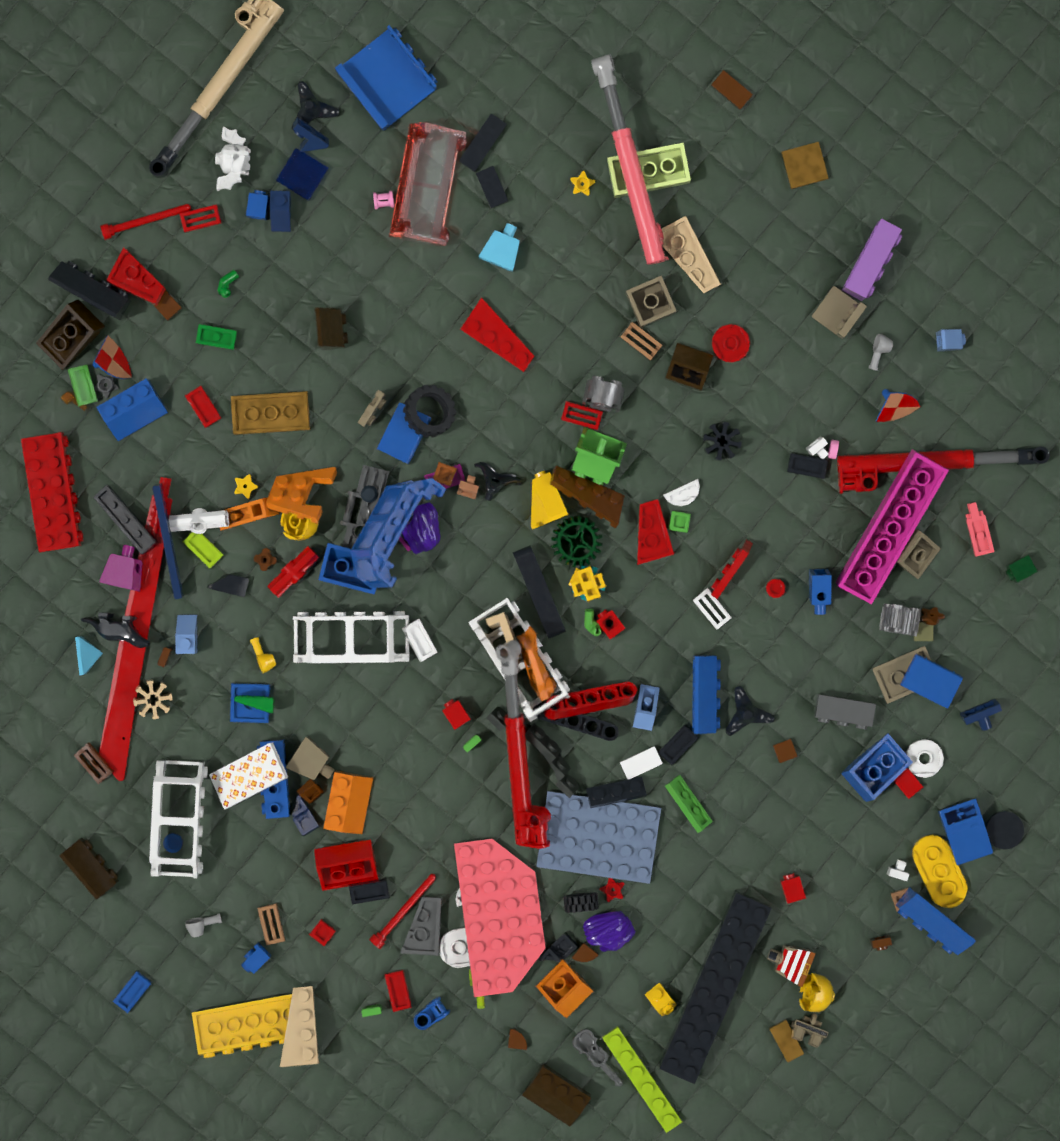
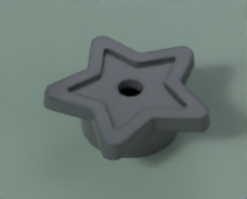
M99 374L97 375L98 383L94 389L95 391H101L105 398L109 396L110 391L118 389V386L113 383V376L108 375L104 377Z

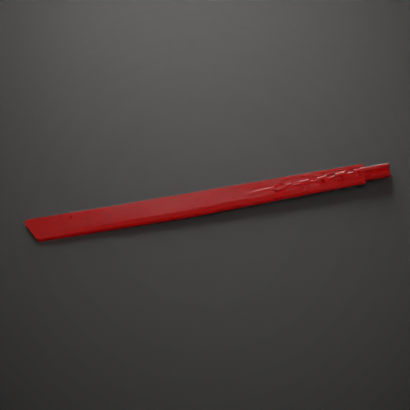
M160 477L159 484H162L169 519L173 499L168 498L172 479ZM152 495L145 528L156 539L157 543L144 555L139 552L138 560L142 561L140 592L130 590L125 616L137 617L133 621V625L139 634L147 640L164 552L154 495ZM119 641L99 751L102 758L114 770L112 774L119 781H123L125 778L136 707L134 706L133 698L137 699L138 693L135 689L140 684L146 647L137 648L126 641Z

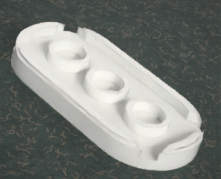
M465 927L448 931L441 938L439 944V954L442 960L455 968L470 966Z

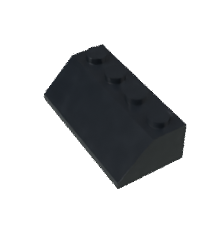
M69 260L67 264L61 261L49 276V281L118 320H121L131 302L127 298V293L120 289L117 292L110 289L112 285L104 280H101V282L94 280L95 275L86 270L84 273L77 270L78 266Z

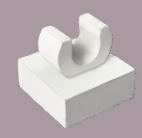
M823 437L817 438L805 448L810 455L817 453L822 459L829 455L823 448L828 444Z
M897 860L895 868H888L887 875L907 881L909 873L904 871L906 862Z

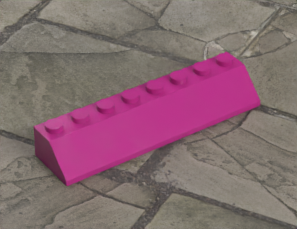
M911 450L837 578L836 584L838 587L870 604L873 603L949 470L917 451Z

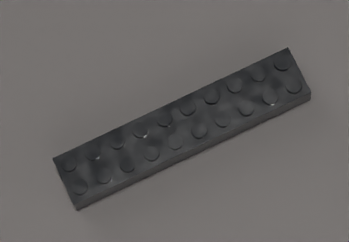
M736 890L734 891L660 1060L659 1069L695 1084L772 909L770 905Z

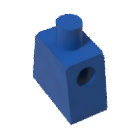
M809 569V600L814 605V614L817 615L826 614V605L831 604L832 575L828 569ZM823 592L821 596H817L818 593Z

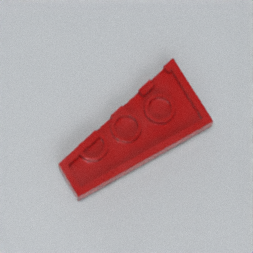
M481 297L460 330L524 372L535 356Z

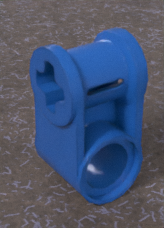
M440 996L433 999L415 1014L414 1024L418 1029L425 1030L450 1013V1010H447L440 1001ZM421 1015L426 1016L428 1019L424 1025L417 1022V1018Z

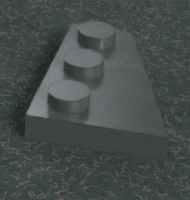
M422 897L400 953L439 955L442 897Z

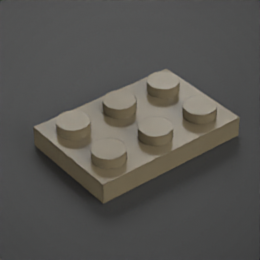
M925 646L871 668L887 704L914 693L900 684L916 653L931 660Z

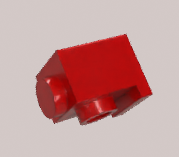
M605 609L597 615L599 619L596 621L609 639H612L625 629L612 609L609 612ZM608 619L613 621V625L610 627L606 625Z

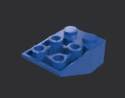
M975 798L938 811L957 865L993 853Z

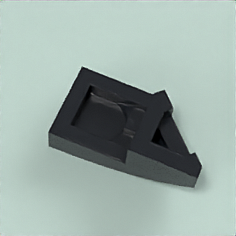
M232 574L223 575L214 583H210L207 588L245 597L249 579Z
M564 932L538 959L540 961L555 960V962H560L568 957L578 947V944Z

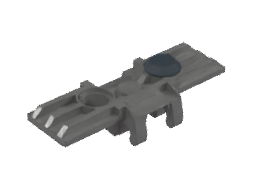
M363 465L356 493L348 491L349 497L343 521H340L341 525L347 526L343 547L352 549L358 538L355 535V528L357 526L364 527L385 490L389 471ZM356 497L362 498L357 522L353 524L350 523Z

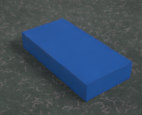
M136 971L113 1002L128 1013L152 982Z

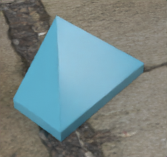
M80 636L75 637L79 675H85L103 653Z

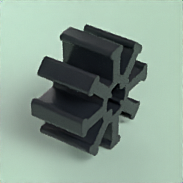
M728 422L722 423L721 433L715 427L716 424L711 425L709 429L712 430L715 437L704 434L702 441H711L714 444L704 449L706 454H710V451L715 448L718 449L717 455L714 458L718 461L722 460L723 449L727 453L728 459L735 456L728 447L729 445L735 446L738 449L741 448V441L734 442L730 439L734 435L740 434L737 428L729 435L726 434ZM720 436H723L724 440L727 441V444H723L724 447H721L720 443L717 442V438L720 439Z

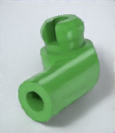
M585 609V628L592 635L599 636L602 633V628L594 619V609Z

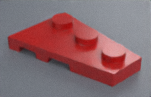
M124 247L106 280L108 283L156 306L166 290Z
M656 499L639 504L637 565L674 555L659 500Z
M746 539L742 547L736 549L732 555V558H734L730 564L727 563L723 568L721 579L717 578L711 586L713 589L711 595L713 597L719 598L749 554L752 542Z

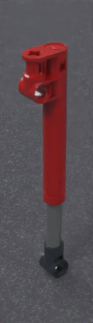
M1045 447L1017 448V450L993 452H973L972 449H965L964 451L918 452L947 470L973 468L974 465L1043 464L1050 457V453ZM1038 450L1044 453V458L1041 461L1035 457V453ZM910 452L838 456L839 494H843V491L854 490L856 492L873 491L878 484L877 473L899 472ZM865 478H870L873 481V485L869 489L863 485Z

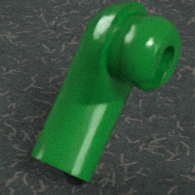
M235 270L227 273L219 281L217 291L223 298L230 296L229 285L239 278Z

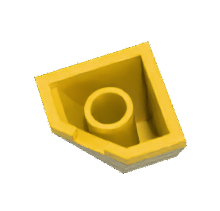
M545 470L535 474V479H532V530L568 515L558 490L550 484L551 473L546 474Z

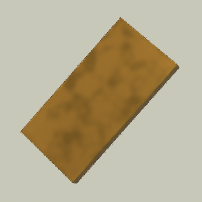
M307 391L231 396L233 435L310 430Z

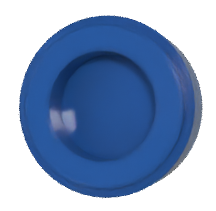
M170 833L164 838L163 846L168 852L175 853L182 848L183 839L177 833Z

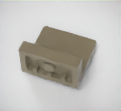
M833 286L813 313L812 318L843 339L867 306L862 302L857 303Z

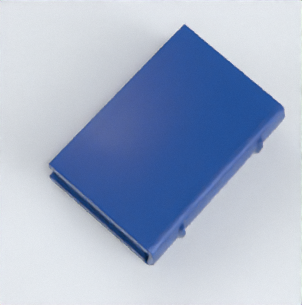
M399 402L377 449L410 464L423 435H418L414 429L409 428V423L405 421V413H403L405 404ZM417 411L419 418L429 425L432 418Z
M916 653L900 685L948 709L963 680V676Z

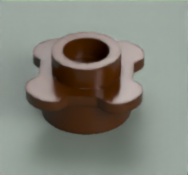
M264 548L259 555L254 556V561L260 565L262 571H267L269 566L277 562V559L270 554L268 548Z

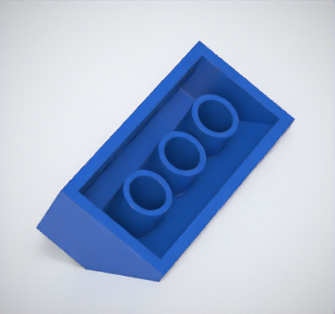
M693 655L692 732L694 734L716 733V729H720V717H717V709H720V698H717V690H720V679H717V671H720L721 661L717 660L716 655Z
M910 887L895 905L899 908L898 913L905 919L908 917L913 919L914 922L912 924L920 931L923 928L928 931L927 936L935 943L938 940L943 943L942 948L949 954L954 952L959 955L976 942L975 939Z

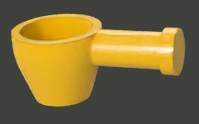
M256 637L251 639L250 643L253 645L260 670L263 674L275 667L276 662L273 654L263 653L259 642L260 639Z

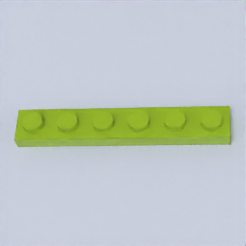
M617 1026L602 1036L665 1132H669L682 1123V1120L619 1027Z

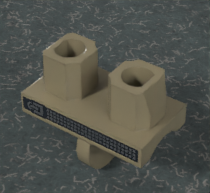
M814 1013L811 1017L804 1015L802 1021L796 1019L791 1024L793 1028L791 1038L802 1041L804 1034L807 1033L811 1035L808 1044L815 1048L819 1047L822 1040L827 1038L828 1032L819 1029L822 1022L816 1020L817 1014Z

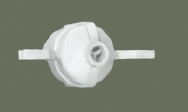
M223 127L222 140L232 145H225L221 152L216 153L215 164H219L223 173L228 174L218 177L217 191L221 189L231 190L235 183L242 182L240 175H249L250 164L248 162L251 149L243 146L246 139L241 138L237 134L236 129L229 130Z

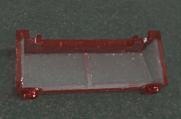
M427 122L409 124L389 237L434 246H446L449 240V232L444 225L457 154L467 144V132Z

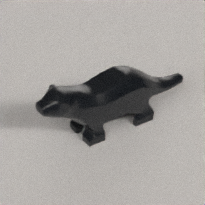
M99 612L100 622L89 618L81 619L82 622L91 624L98 634L108 641H126L137 648H144L150 645V642L141 636L133 625V621L137 617L122 615V622L110 619L113 618L114 614Z

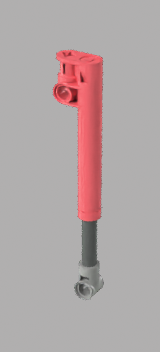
M608 54L592 59V67L595 75L599 78L600 88L604 90L615 132L612 133L613 140H615L614 144L646 262L648 265L665 262L669 259L664 255L662 248L663 232L660 224L655 222L634 140L631 137V129L627 128L615 87L617 81L613 72L615 71V65L612 56Z

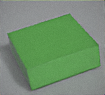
M672 511L669 530L688 533L691 514Z
M475 734L463 745V748L468 753L482 738Z
M376 1004L363 1007L361 1010L362 1017L382 1014L381 1005Z

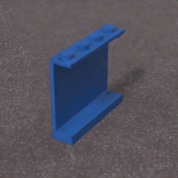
M390 25L387 26L388 30L343 65L340 63L335 67L336 72L383 131L437 89L436 83L438 82L432 73H426L424 70L425 64L420 58L415 59L412 55L414 51L408 43L404 44L400 39L402 37L400 32L396 28L392 29Z

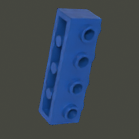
M284 739L261 741L257 749L273 742L287 773ZM288 778L260 792L261 795H264L265 803H262V814H266V819L290 816Z

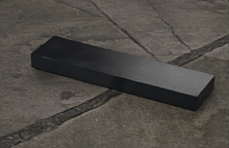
M106 485L93 497L142 555L157 543L156 539L110 485Z

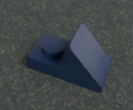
M299 117L296 118L293 122V130L300 138L305 137L300 144V152L325 149L329 146V139Z

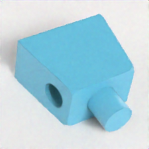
M506 223L503 233L495 230L481 251L479 259L513 272L520 240L513 238L517 227Z

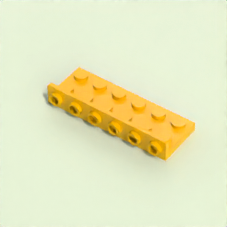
M292 994L193 1012L192 1018L198 1055L210 1058L215 1057V1053L222 1052L223 1055L232 1054L234 1049L241 1048V1051L252 1050L253 1046L256 1045L264 1048L272 1046V1042L279 1041V1044H284Z

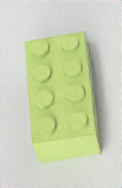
M684 143L637 152L647 192L690 183L691 179ZM618 156L608 157L607 163L614 198L628 196Z

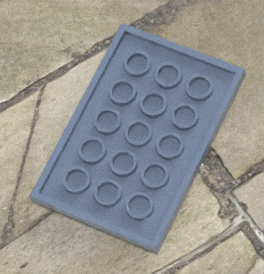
M547 791L545 808L549 810L551 820L548 822L546 833L550 846L539 849L536 867L650 884L661 807L619 802L590 809L587 796L573 794L568 798L564 793Z

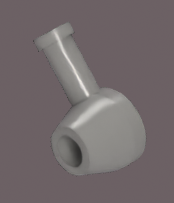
M877 334L873 344V357L868 368L878 370L881 353L891 352L893 341L887 336Z
M219 913L206 918H192L185 921V926L191 937H199L204 933V926L218 922L222 923Z

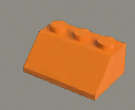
M341 771L334 772L323 829L343 833H363L373 782L372 777Z

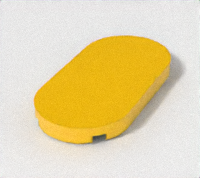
M923 836L915 843L912 856L931 899L937 905L944 908L957 907L965 899L968 888L959 865L956 864L949 844L940 836Z

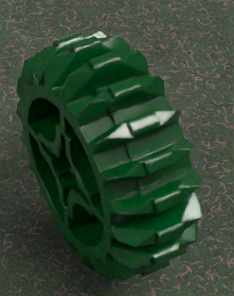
M570 516V523L563 519L565 526L558 523L557 526L561 530H553V533L558 534L557 538L551 537L552 541H557V544L551 545L552 548L558 547V551H555L554 555L561 553L562 556L558 560L562 561L565 557L567 559L565 565L573 561L572 567H576V562L578 561L580 567L583 566V560L590 564L591 562L588 559L590 556L594 560L597 558L593 555L594 551L597 553L601 552V550L596 549V546L603 545V543L597 542V539H601L602 535L596 536L595 534L600 529H592L595 525L594 522L587 525L589 518H585L584 523L581 522V516H578L575 522L574 517ZM570 526H580L576 535L572 536L564 533ZM585 529H588L591 533L593 545L583 540ZM581 532L582 543L586 544V546L577 545L574 551H572L573 543L567 537L576 538ZM561 538L569 541L571 544L568 555L561 547ZM582 547L590 550L583 557H573L578 548Z

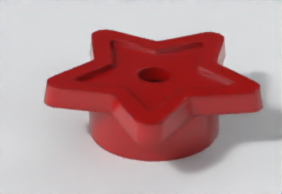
M612 878L608 879L607 885L600 888L602 892L606 893L607 902H610L613 898L623 899L621 889L624 883H616Z

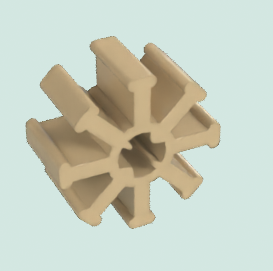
M153 679L146 680L149 691L146 692L138 685L135 690L137 693L142 694L144 698H133L134 706L146 703L142 710H139V714L145 717L148 709L152 708V719H158L159 715L157 714L156 707L159 706L165 713H168L170 707L164 705L161 701L172 700V694L169 692L168 694L160 695L162 690L167 687L166 684L161 681L155 691L153 690ZM152 694L158 697L154 704H151V701H147Z

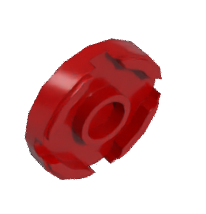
M733 324L722 326L715 332L712 338L713 352L724 362L733 363L740 361L746 356L750 347V339L747 332L740 326Z

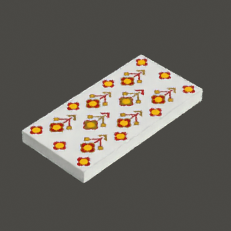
M273 742L209 774L224 810L288 778Z

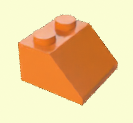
M561 960L536 986L554 1009L565 1018L593 992L589 985L564 960Z

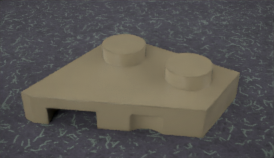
M379 390L358 421L363 427H366V425L370 426L376 418L374 413L377 409L381 410L387 402L385 400L386 395Z

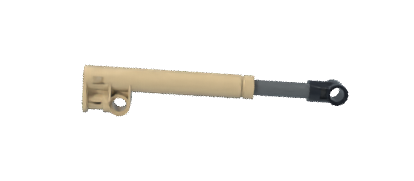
M248 0L236 10L235 19L246 32L197 98L196 103L192 105L190 109L193 111L167 147L164 146L157 157L150 162L149 170L156 178H163L167 175L169 168L177 159V153L200 121L203 118L207 119L210 112L215 108L282 15L284 9L272 0ZM242 13L249 14L247 21L239 20ZM157 164L163 165L161 173L154 172V167Z

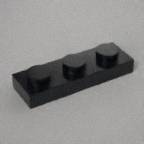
M642 777L586 788L590 809L638 799L647 795Z

